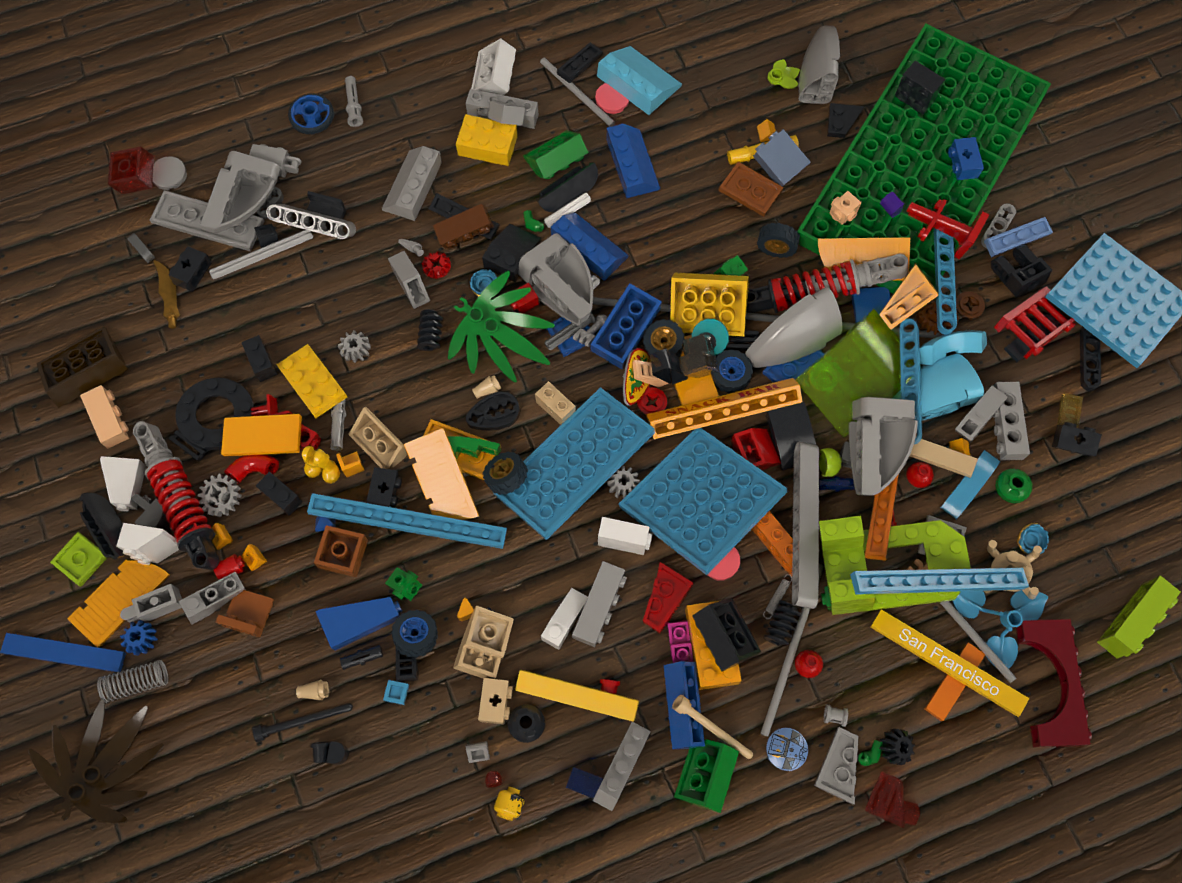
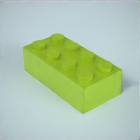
M1162 576L1143 583L1097 643L1116 658L1128 657L1132 653H1138L1144 646L1142 642L1145 638L1148 639L1155 632L1154 626L1166 618L1167 614L1165 612L1168 608L1171 609L1178 602L1177 596L1181 591Z

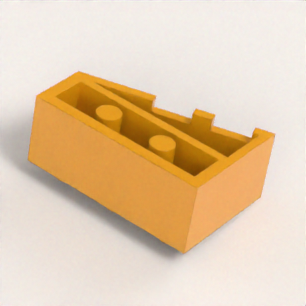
M916 263L880 312L881 318L890 329H893L939 295Z

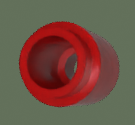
M233 554L219 561L218 566L214 569V573L219 580L233 572H236L238 575L244 571L245 562L241 556Z

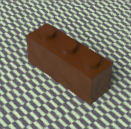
M480 204L434 224L433 228L440 245L445 249H452L457 246V243L462 241L468 242L474 238L473 236L490 232V229L494 228L487 208Z

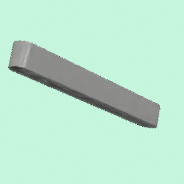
M798 441L794 449L792 604L794 606L814 609L818 603L819 447L818 445Z

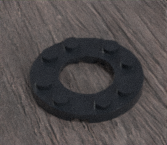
M226 378L205 379L192 385L181 396L176 407V423L181 434L192 445L205 450H222L223 427L220 429L202 427L196 419V411L199 405L211 397H223L233 404V417L252 416L251 412H255L251 411L254 403L248 391L233 380Z

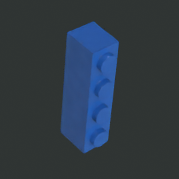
M680 661L664 665L672 749L705 746L703 725L688 714H679L672 708L674 700L679 695H684L690 700L691 707L701 713L696 662Z

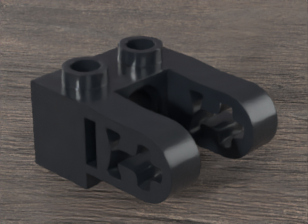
M1026 245L1013 249V257L1022 269L1015 270L1003 256H999L991 261L993 272L1016 298L1045 284L1052 272L1049 265L1041 257L1037 258Z

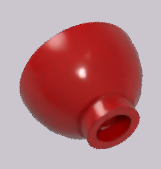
M915 462L908 467L906 476L909 483L914 487L925 488L932 483L934 472L929 464Z
M803 650L795 658V668L801 676L814 678L823 669V659L814 650Z

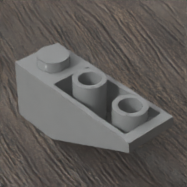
M991 386L960 422L955 431L969 442H972L1008 396L994 386Z
M233 572L180 600L179 603L190 623L194 624L214 613L245 590L236 572Z

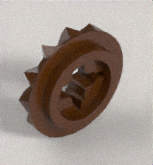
M967 291L961 293L956 298V309L963 318L967 317L971 320L978 318L984 312L985 303L980 295ZM968 302L973 306L971 310L965 306Z

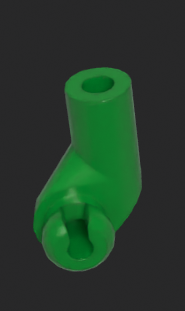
M526 210L523 212L527 229L534 232H542L544 230V224L533 219L532 211Z
M874 740L870 751L862 752L858 755L859 763L863 766L877 763L882 753V750L879 748L883 743Z

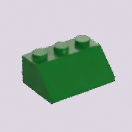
M566 130L523 155V157L538 177L550 179L555 175V172L565 170L572 162L582 160L588 151L579 133Z
M704 739L705 746L689 749L674 797L721 813L739 751L726 744Z

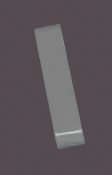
M273 204L266 210L267 217L272 221L328 236L345 239L354 236L356 233V227L350 221L285 204ZM276 208H278L280 212L279 216L276 215ZM293 212L297 216L296 221L292 218ZM310 217L313 218V221H314L313 225H311V224L309 223V218H310ZM327 221H328V222L330 223V225H331L330 230H328L327 227H326V222H327ZM343 226L347 227V234L343 232Z

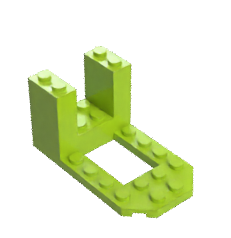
M861 516L819 521L820 542L832 615L952 601L960 594L961 591L855 595L850 574L854 571H867L864 551H866L869 530H863ZM941 520L891 527L888 548L923 544L928 570L971 569L965 537Z

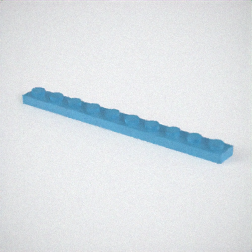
M313 493L307 510L309 515L501 549L504 547L507 528Z
M1023 568L854 571L850 574L855 595L1024 590L1029 587Z

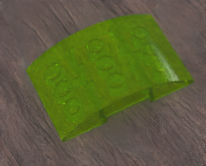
M872 309L842 339L795 379L843 438L849 434V423L858 421L852 419L853 401L865 397L892 399L901 390L900 339L887 326L875 309ZM914 359L907 360L905 366H914ZM912 377L906 379V384L910 381Z

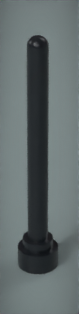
M351 703L343 704L270 726L255 725L252 727L253 736L256 743L264 741L269 737V734L349 712L353 709V705Z

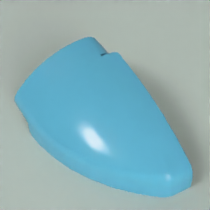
M959 353L946 356L935 362L933 366L923 365L920 367L922 421L952 413L958 410L959 407L977 403L984 395V388L979 376L968 360ZM909 377V378H907V379H906V384H907V385H912V384H914L915 381H916V378H915V377ZM901 385L894 392L891 399H901ZM911 394L907 396L906 400L915 401L916 395Z

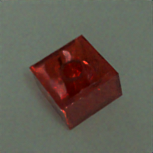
M141 146L110 152L108 185L121 194L152 189L154 156Z

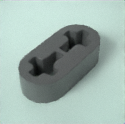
M273 188L266 202L257 211L259 217L263 219L268 218L266 211H261L262 208L266 209L270 205L283 202L284 196L279 188Z
M135 233L127 237V240L147 263L155 259Z

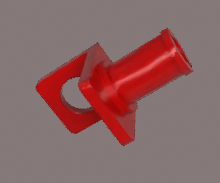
M270 394L266 395V405L251 408V411H255L251 412L252 416L293 414L290 411L278 413L277 399Z

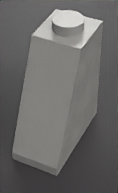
M405 251L388 258L391 268L412 307L415 309L429 302L430 299L421 277Z

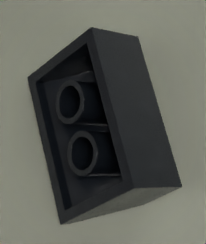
M732 597L709 604L692 615L697 628L703 635L705 643L712 652L715 662L721 671L730 669L761 653Z

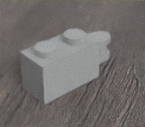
M253 144L249 154L250 156L279 165L281 168L279 177H286L287 172L297 174L299 171L298 165H301L302 162L299 158L289 156L288 151L281 147L273 148L264 144Z
M169 584L132 599L133 605L124 608L120 616L127 622H135L139 619L149 622L182 608L179 603L182 600L180 591L174 585Z

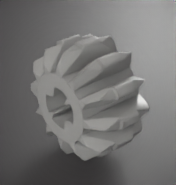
M353 330L352 335L346 332V338L340 337L341 343L338 344V348L341 350V356L345 357L346 361L349 362L352 359L356 363L359 358L361 361L364 360L363 355L369 356L368 350L371 349V345L369 344L368 337H364L362 332L357 334Z
M622 466L621 471L617 470L610 477V480L607 481V485L611 487L609 489L610 493L616 492V498L621 494L624 499L640 483V480L636 479L638 473H632L631 467L628 471H625V467ZM626 480V485H622L621 481Z

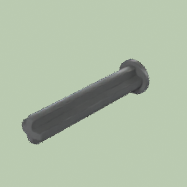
M591 313L589 318L582 324L576 325L571 323L545 341L546 347L552 350L573 336L580 328L583 329L590 323H595L596 320Z

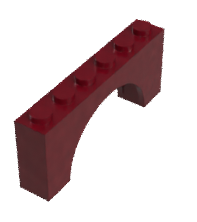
M1071 619L1023 621L1020 626L1016 627L1018 644L1034 647L1046 655L1054 665L1061 685L1060 702L1053 716L1042 724L1030 726L1033 748L1091 745L1092 734L1087 724L1088 710L1084 705L1085 691L1081 686L1080 677L1082 672L1077 662L1078 648L1074 643L1075 629L1071 625Z

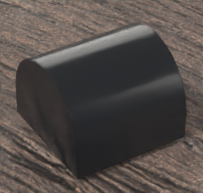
M331 741L326 762L334 765L343 764L349 756L348 748L339 742Z

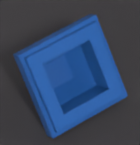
M320 516L316 518V532L323 531L326 525L336 526V519Z

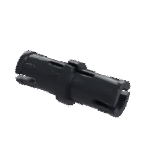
M380 645L363 651L359 649L357 653L341 657L342 669L346 670L360 664L363 666L366 665V662L382 658V649ZM370 654V656L353 661L355 658Z

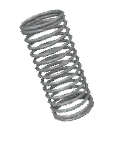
M157 660L154 663L150 662L149 665H141L140 668L136 666L135 669H127L126 672L123 670L121 673L117 672V674H109L107 677H99L97 681L99 696L101 700L107 703L124 696L128 697L138 692L147 691V689L151 690L161 685H167V669L162 660ZM151 665L153 666L154 674H155V677H156V683H155V681H154V679H153V675H152V671H151V667H150ZM146 666H147L148 669H149V674H150V677H151V683L149 682V679H148V674H147V671H146ZM141 667L144 669L145 678L147 680V686L144 682ZM137 668H138L139 673H140V678H141V681H142V687H141V685H140V683H139V677H138V674H137ZM161 668H162L163 674H164V682H163V680H162ZM132 670L135 672V678L138 684V689L135 686ZM128 671L130 673L131 681L133 684V690L130 686V680L127 674ZM123 672L125 673L127 685L129 687L128 691L126 689ZM118 674H120V676H121V681H122V685H123V688H124V693H123V691L121 690V683H120ZM114 675L116 676V681H117V685H118V688H119V694H118V692H117L116 683H115V680H114V678H113ZM109 676H110L111 679H112V685H113V689H114V691H115V696H114L113 693H112V687H111V683H110V680H109ZM101 680H102L103 689H104V692H105V694H106V696H107V699L105 698V696H104V694H103V691H102Z

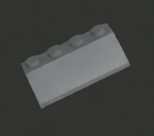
M421 146L408 152L385 200L382 211L413 221L416 220L442 164L439 151Z

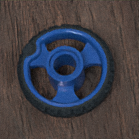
M314 93L299 96L290 105L288 111L289 121L293 128L300 133L308 135L318 134L326 130L334 118V109L331 102L326 97ZM327 111L326 118L321 122L322 117L320 113ZM301 114L307 125L299 124L295 119V115Z

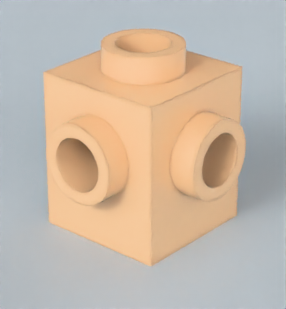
M847 191L843 196L836 197L832 201L829 214H831L835 221L843 225L847 221L851 222L856 217L861 202Z

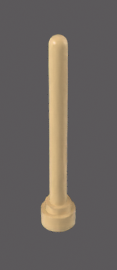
M679 695L674 700L672 708L676 712L688 714L732 748L738 750L747 759L753 757L752 751L691 707L690 700L684 695Z

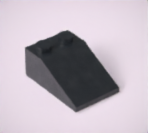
M509 224L491 242L482 257L484 268L490 269L498 275L510 271L508 279L516 283L519 278L520 259L539 245L541 238Z

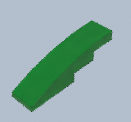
M447 436L456 459L459 453L478 458L480 451L498 456L501 451L499 443L477 438Z

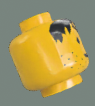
M508 787V790L499 791L494 805V810L497 812L498 817L513 821V818L520 816L525 799L519 795L520 790Z

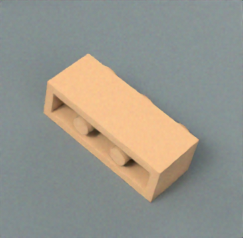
M100 385L80 395L101 444L109 449L129 439L127 434L129 431L128 426L124 421H121L120 416L122 413L119 407L114 405L113 400H115V397L110 389L106 390Z

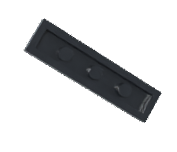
M436 193L429 210L448 219L468 210V208ZM492 221L494 228L490 229V232L481 235L491 241L500 226Z

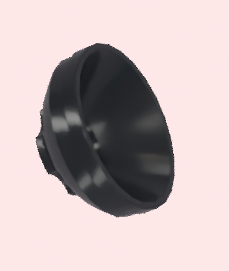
M530 704L516 707L509 715L508 729L514 739L523 743L537 740L545 729L543 713L539 708ZM524 716H529L532 719V725L527 729L520 726V719Z

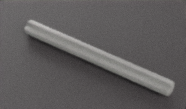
M305 229L209 270V273L213 279L220 278L313 238L311 231Z

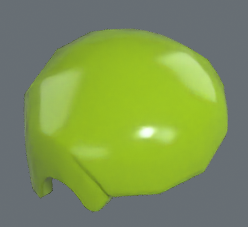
M832 448L821 449L819 451L821 453L819 468L822 476H835L841 469L842 461L840 454Z

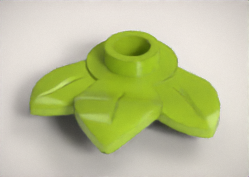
M782 59L774 63L767 79L773 85H781L783 88L793 89L798 86V82L795 79L800 69L787 67L786 61Z

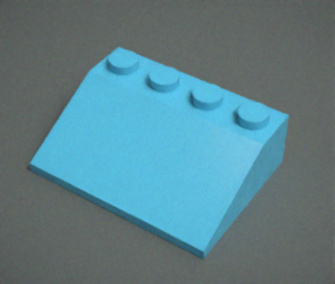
M631 46L610 52L598 63L597 77L648 115L682 86V83Z

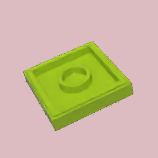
M77 532L50 563L78 586L82 587L107 558L101 553L99 547L80 532Z

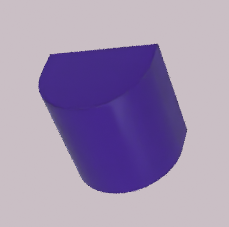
M890 192L881 200L880 205L893 218L902 212L904 203L894 192Z

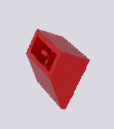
M751 428L733 434L731 443L734 451L759 469L765 470L781 464L767 429Z

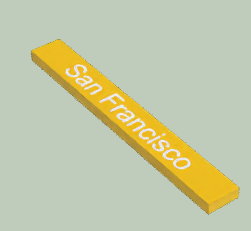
M882 609L870 627L1017 717L1021 715L1029 700L1025 695Z

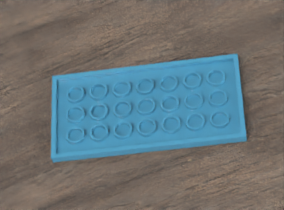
M600 387L523 461L528 469L525 482L512 493L510 492L505 495L494 493V495L547 540L655 434V429Z

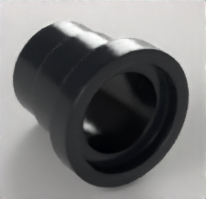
M330 741L310 743V748L313 749V763L327 761Z

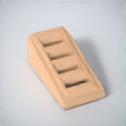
M633 361L634 379L656 387L668 384L652 375L650 362Z

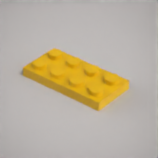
M308 344L276 364L315 418L347 398L346 393Z

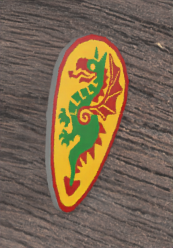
M640 348L630 352L625 373L622 376L624 378L623 396L627 406L637 403L650 386V384L634 379V360L651 363L648 353Z

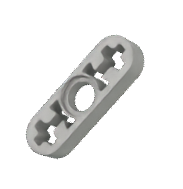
M1003 204L981 239L983 247L987 248L984 240L990 238L992 234L996 236L1006 231L1016 214V209L1013 205ZM1005 211H1008L1009 213L1006 218H1002ZM1000 223L1003 226V229H996L994 227V224Z

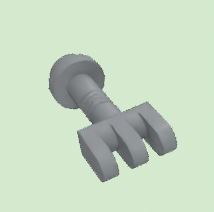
M604 314L595 317L596 322L587 331L580 328L574 334L573 340H579V343H585V346L590 347L596 337L594 334L603 326L608 317Z

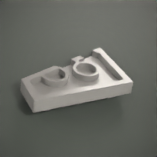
M840 727L837 728L814 786L852 805H855L857 735Z

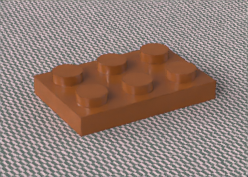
M737 162L719 187V191L765 217L783 191V187L742 163Z

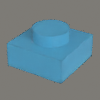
M388 680L383 701L404 705L409 684Z

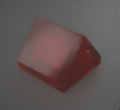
M897 799L894 821L916 826L920 816L919 805Z

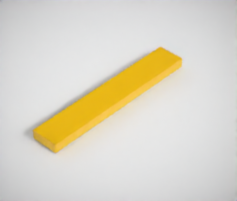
M525 670L519 671L515 691L632 722L635 721L639 700Z

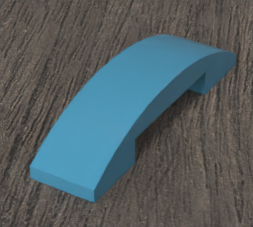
M984 450L978 457L971 478L964 476L940 508L957 519L992 475L1000 461Z

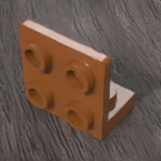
M243 590L231 600L226 615H218L216 623L222 627L260 638L274 599Z

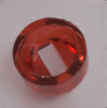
M497 771L487 773L485 777L486 787L493 788L503 784L502 777Z

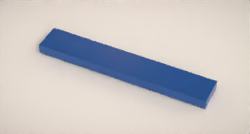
M6 633L0 653L120 673L126 655L122 651Z

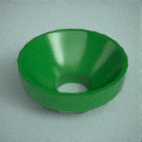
M1012 468L999 474L995 487L998 495L1003 500L1009 503H1020L1031 494L1032 481L1024 471ZM1013 478H1019L1022 481L1023 485L1021 488L1013 485Z

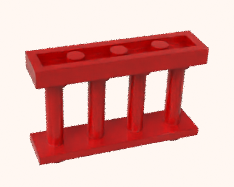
M1047 286L1004 315L994 327L999 333L1005 328L1007 330L1010 329L1030 348L1024 356L1026 359L1032 355L1036 357L1043 351L1045 345L1064 331L1068 333L1076 326L1073 318L1067 320L1045 298L1051 291ZM1038 306H1042L1061 326L1057 328L1037 309ZM1027 313L1029 315L1032 314L1051 333L1046 335L1027 317ZM1016 320L1018 322L1021 321L1041 341L1036 344L1015 324Z

